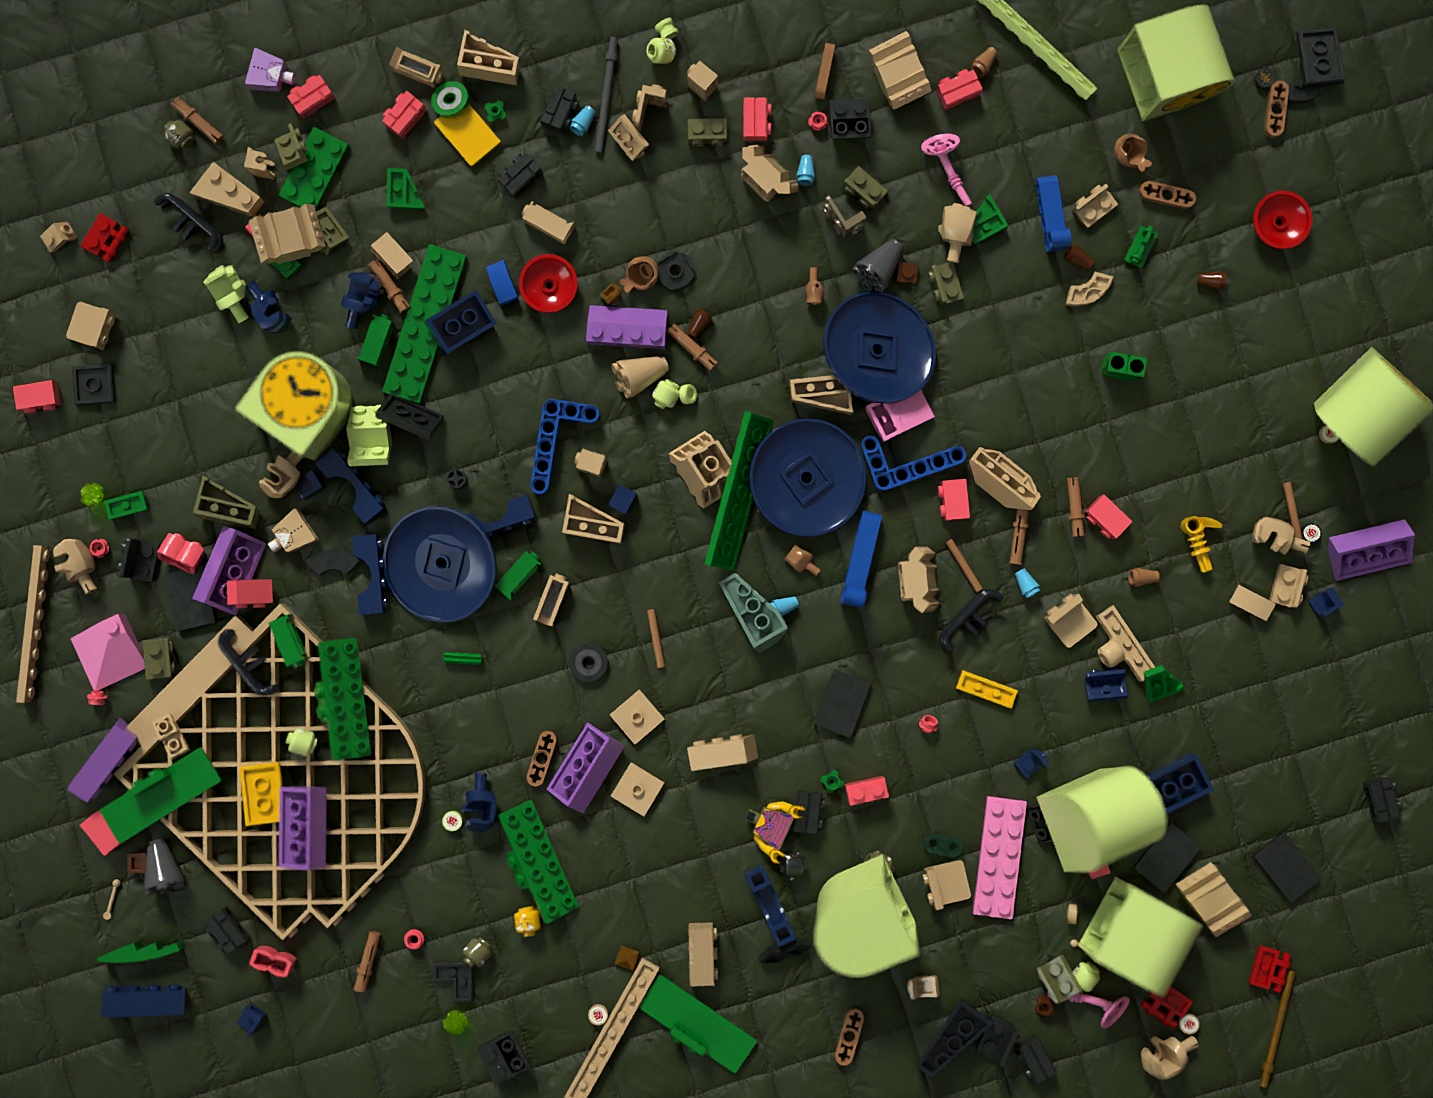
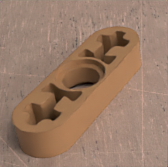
M825 43L814 98L824 100L835 47L834 44Z
M1281 80L1273 83L1268 92L1264 132L1269 138H1276L1284 131L1289 87L1286 82ZM1279 86L1283 92L1279 94L1278 100H1275L1278 95V91L1275 89ZM1272 105H1279L1281 113L1274 114L1271 109ZM1274 119H1278L1275 122V128H1278V130L1274 133L1270 127L1274 124Z
M1146 181L1139 188V196L1143 200L1188 209L1196 202L1194 192L1153 181ZM1149 186L1151 191L1156 192L1158 188H1160L1158 195L1157 193L1153 192L1147 195V191H1145L1144 189H1146ZM1164 190H1169L1172 193L1171 200L1163 198L1162 192ZM1186 195L1191 200L1187 204L1184 203L1183 199H1178L1174 202L1176 197L1183 198Z
M544 731L539 736L527 773V781L532 786H539L545 780L557 743V736L552 731ZM548 734L553 739V743L550 742L547 749H551L550 752L545 749H539L540 746L544 747L545 740H543V737H546ZM539 753L547 755L548 759L545 764L537 762L536 757ZM534 764L537 767H545L544 771L540 769L539 777H541V780L533 782L531 774H535L537 768H533Z
M856 1007L850 1008L846 1012L835 1050V1058L840 1065H848L852 1062L863 1025L864 1015ZM855 1012L857 1013L858 1017H860V1019H856L854 1023V1027H858L857 1030L851 1027L852 1018L849 1017L850 1015H854ZM847 1031H852L855 1034L853 1041L848 1042L844 1039V1034ZM844 1045L852 1046V1049L847 1047V1055L849 1057L841 1060L839 1053L844 1052Z

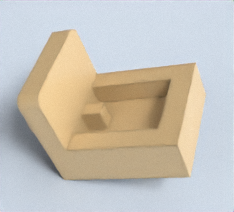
M68 222L53 223L41 235L49 252H56L64 243L74 241L77 238Z
M914 976L909 979L907 991L910 994V999L938 997L940 995L938 976Z

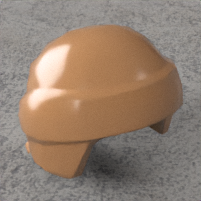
M1130 133L1121 136L1117 140L1114 152L1119 163L1127 167H1138L1140 172H1144L1145 167L1148 168L1152 165L1151 161L1145 159L1147 153V142L1145 139Z
M636 257L627 266L626 278L620 279L619 283L624 285L626 293L630 292L633 287L638 290H647L657 282L659 268L656 262L649 257Z

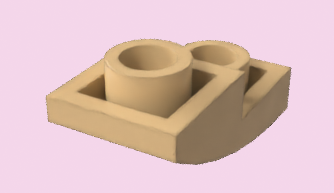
M1238 585L1229 601L1265 621L1268 620L1276 606L1275 603Z
M170 713L152 722L159 740L163 742L170 759L173 760L190 751L180 728Z

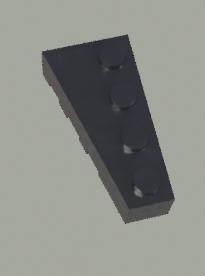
M961 998L916 1066L933 1078L957 1055L965 1050L966 1047L990 1028L994 1021Z

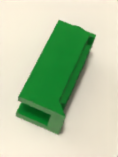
M379 314V316L373 315L375 319L371 321L360 352L361 355L356 357L357 360L376 367H380L395 325L390 321L391 317L384 314Z
M526 551L498 581L495 587L513 601V594H516L539 569L538 565L542 566L539 562L541 558L534 551L531 553Z
M287 614L268 624L286 667L293 666V668L304 665V660L309 659V657H305L306 651L295 625L291 621L293 614Z

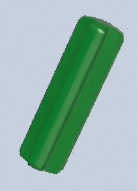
M445 652L443 661L445 663L480 665L482 663V655Z

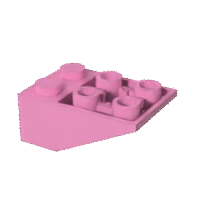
M921 390L901 402L892 404L872 403L865 408L882 443L934 418Z

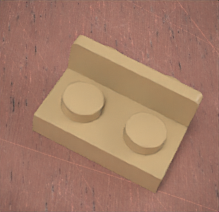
M625 114L620 116L608 131L625 151V154L633 161L645 154L644 150L649 144Z
M1107 184L1102 187L1100 185L1096 186L1090 191L1092 195L1088 198L1083 196L1074 203L1076 207L1072 212L1086 229L1118 205L1108 192Z
M1279 564L1269 601L1289 608H1297L1303 599L1301 592L1308 580L1307 570Z

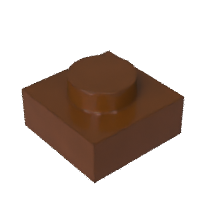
M899 262L896 283L916 284L918 264Z
M147 852L127 853L128 873H145Z

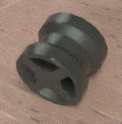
M453 469L448 472L446 481L450 487L462 489L466 486L468 478L463 471Z

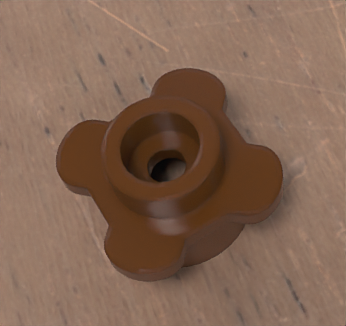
M1038 995L1036 997L1037 1006H1035V1011L1045 1016L1054 1014L1053 1005L1055 1002L1050 997Z

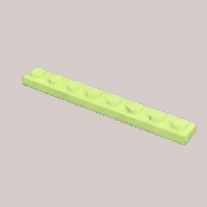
M978 0L979 3L985 5L991 11L994 17L999 18L1008 30L1013 31L1023 44L1028 45L1037 57L1042 58L1051 70L1056 71L1066 84L1072 86L1077 95L1087 100L1097 90L1082 73L1004 0Z

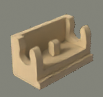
M248 148L244 167L253 176L274 180L275 174L267 170V165L275 166L272 161L264 160L263 158H267V156L263 152Z
M387 232L371 245V252L397 280L412 267L413 260Z

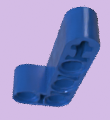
M1056 175L1036 178V191L1046 251L1067 250L1071 246L1072 239L1070 229L1065 227L1058 178Z

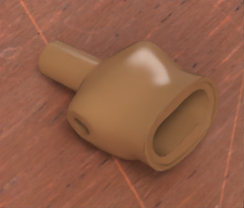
M810 268V281L805 287L807 295L806 304H822L825 290L822 284L817 281L818 268Z
M795 544L784 559L799 573L807 569L817 576L820 572V569L811 563L813 555L801 549L797 544Z

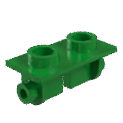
M1140 226L1124 261L1139 268L1143 267L1158 236V233L1154 232L1155 228Z

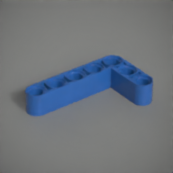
M549 399L544 403L531 478V489L538 495H544L550 489L560 420L595 424L600 419V412L595 406ZM551 404H555L558 407L554 414H550L547 411L548 406ZM570 407L577 409V413L573 417L567 415V409ZM589 410L596 412V417L592 420L586 418V413ZM548 423L554 424L555 427L551 433H546L544 430L545 425ZM543 443H551V450L549 452H542L541 446ZM545 461L548 463V469L541 472L538 466L541 462ZM538 481L545 482V488L542 491H537L535 488Z
M867 436L860 444L873 485L878 491H886L959 465L966 459V451L962 447L956 446L889 470L880 443L876 437ZM865 441H873L875 448L867 450L865 448ZM953 451L960 452V461H955L952 458ZM935 457L942 459V467L938 468L933 464ZM876 458L881 461L879 469L872 467V459ZM916 464L924 466L923 474H918L915 471ZM899 470L906 473V479L903 481L899 480L896 476ZM879 477H885L888 480L886 487H881L878 484Z
M862 511L841 595V604L857 608L863 607L866 597V590L864 589L882 519L880 514Z

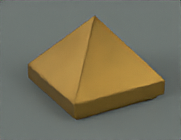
M611 283L600 294V297L608 304L619 302L623 290L615 283Z
M621 945L615 965L633 971L639 951Z

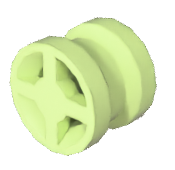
M671 18L664 19L655 26L656 32H659L661 35L660 38H669L671 40L679 33L677 28L672 25L673 21Z

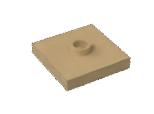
M640 689L610 714L634 744L638 743L665 719Z
M631 762L611 797L645 816L665 782Z

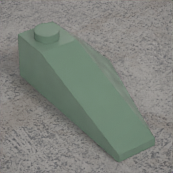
M736 573L719 582L752 646L759 653L776 644L789 628L780 612Z

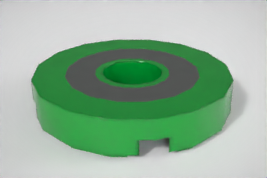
M450 81L443 83L433 93L432 107L438 116L442 118H455L464 113L468 108L470 95L464 85L459 82ZM455 97L452 103H447L449 98Z

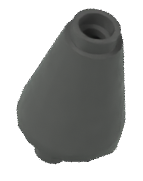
M891 239L855 264L852 268V273L862 281L864 289L867 291L873 289L879 292H883L886 289L902 255L903 246L897 240Z
M165 839L150 841L147 848L145 868V896L155 895L157 892H161V895L173 893V889L184 888V878L168 844L165 843Z

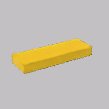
M962 670L956 686L958 690L1012 709L1018 690Z

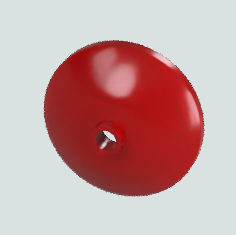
M1290 191L1272 192L1265 196L1254 210V230L1259 239L1272 248H1293L1303 242L1311 230L1312 213L1310 207L1296 193ZM1276 220L1281 221V226L1276 224Z
M552 254L537 256L531 259L521 271L519 278L520 293L524 301L536 311L543 313L561 311L573 301L577 293L578 280L575 270L568 261L560 256ZM552 283L553 287L552 289H547L546 285Z

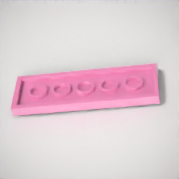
M987 796L973 914L1007 919L1013 918L1027 801Z

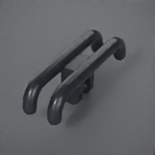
M170 193L160 194L154 199L156 206L165 208L172 203L183 213L173 226L172 230L174 232H179L190 220L192 221L182 234V238L185 241L200 227L210 236L207 249L214 253H218L221 250L223 238L220 232L182 199Z
M993 589L980 591L941 631L939 641L943 649L948 652L954 650L950 637L962 624L977 637L979 635L978 630L967 619L971 616L981 627L986 628L988 624L975 611L988 598L991 597L993 600L1002 601L1003 595Z
M225 629L219 635L218 646L229 662L257 695L268 696L276 693L279 690L277 684L264 687L252 672L266 661L265 656L259 657L254 663L247 666L245 662L255 655L259 649L255 646L240 657L230 644V639L235 635V631L233 629Z

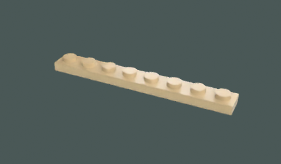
M34 545L16 700V702L20 703L31 702L35 694L33 681L37 676L35 663L39 657L37 645L38 640L41 638V629L39 627L40 621L43 619L42 601L45 600L46 596L44 590V582H46L48 577L46 564L50 559V552L47 546Z
M642 957L564 1098L588 1097L660 968L659 966Z

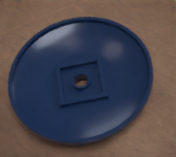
M863 292L853 295L836 307L824 329V355L832 374L845 389L863 400L880 404L904 401L918 393L932 375L936 360V347L930 327L912 305L897 296L884 292ZM878 347L881 354H875L872 348Z
M798 419L778 426L761 441L751 461L749 483L757 508L771 524L793 535L818 536L839 528L855 513L864 495L866 470L857 445L843 430L823 420ZM804 472L811 475V481L807 484L801 480V475Z
M428 506L417 509L397 522L389 533L384 546L383 570L387 584L395 598L407 610L418 617L434 622H452L463 619L478 610L486 602L493 590L497 573L493 545L483 528L474 519L459 510L445 506ZM440 557L447 561L446 567L439 565L438 560Z

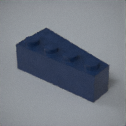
M170 984L169 987H161V985L104 986L102 991L101 1017L184 1015L185 987H181V984Z

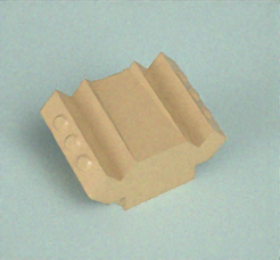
M907 31L869 50L875 74L886 100L888 99L893 110L931 92L930 83L926 78L925 71Z
M751 145L743 147V159L747 164L741 169L742 179L766 202H769L777 193L790 194L799 191L798 180H790V171L783 169L773 159V155H764V146Z
M304 204L300 208L292 207L284 211L268 213L264 217L255 216L249 221L261 263L270 264L277 262V264L311 256V253L326 247L315 207L312 204Z
M704 431L669 453L671 463L676 465L677 473L687 484L690 493L696 497L699 506L706 508L722 497L731 460L718 440L714 441L712 436Z
M915 547L909 554V561L898 562L902 601L913 600L914 607L922 613L934 612L940 605V602L934 598L939 591L935 576L937 566L930 561L936 553L928 547Z
M1212 863L1207 864L1176 884L1184 899L1215 937L1251 917L1249 910L1243 905L1241 899L1233 892L1227 881Z

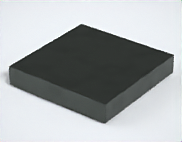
M113 364L72 366L74 405L115 403Z

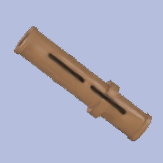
M180 97L174 100L176 104L172 102L171 107L184 116L183 119L186 122L192 123L215 145L221 142L219 138L223 140L224 135L204 120L195 108L189 107Z
M379 259L372 261L368 267L376 275L377 279L383 283L382 287L388 294V299L395 304L400 314L407 312L411 306L401 294V289L397 288Z
M676 324L672 325V328L670 327L667 334L693 355L695 361L702 363L710 372L713 370V367L717 366L718 361L713 359L704 347L701 348Z
M1074 477V486L1072 478H1067L1071 513L1069 520L1072 523V537H1078L1077 528L1079 529V535L1085 536L1083 518L1085 517L1082 514L1079 477Z
M1017 509L1016 521L1013 522L1015 528L1009 563L1022 565L1026 528H1029V524H1027L1029 510Z
M369 931L360 967L357 968L358 975L353 988L355 991L366 992L369 976L373 973L371 969L381 933Z

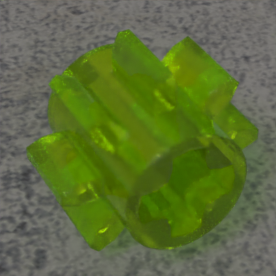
M95 482L92 485L86 483L79 492L83 496L80 501L87 506L92 504L95 506L99 505L105 497V494L102 493L104 488Z
M459 1010L450 1011L446 1015L447 1019L443 1020L444 1029H446L447 1033L450 1032L451 1035H460L465 1031L464 1027L469 1026L465 1013H461Z

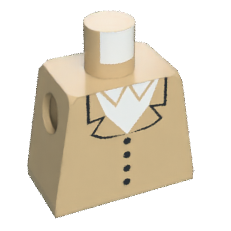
M295 508L272 529L277 538L270 541L268 545L274 553L281 548H284L287 553H293L318 542L319 538L300 509Z

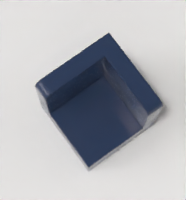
M313 470L306 473L307 477L296 484L303 500H307L326 489L317 472Z
M619 484L609 502V506L627 515L637 493Z
M1327 588L1308 600L1318 617H1325L1344 605L1334 588Z
M249 1003L242 1011V1016L237 1024L248 1031L246 1035L250 1037L254 1034L267 1013Z

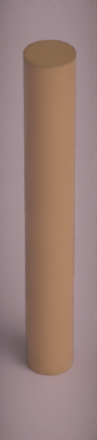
M1291 482L1283 483L1291 525L1294 528V537L1302 539Z
M950 539L945 542L974 590L978 592L983 589L954 541Z
M655 609L647 610L657 668L665 667Z

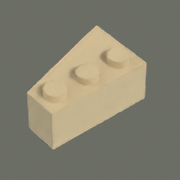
M467 30L464 31L457 63L459 76L517 86L520 71L519 57L498 46L494 47L487 43L486 40L471 35Z
M214 162L190 191V194L197 199L205 200L254 217L265 203L261 197Z
M834 375L790 380L791 402L852 415L851 392L845 389Z
M569 494L562 533L622 544L624 523Z
M742 734L730 736V739L723 740V737L711 739L712 742L705 743V740L695 741L693 746L687 748L691 771L742 764L758 758L755 735L742 737Z
M689 923L690 986H714V980H718V968H714L713 960H717V948H713V940H717V928H713V923Z

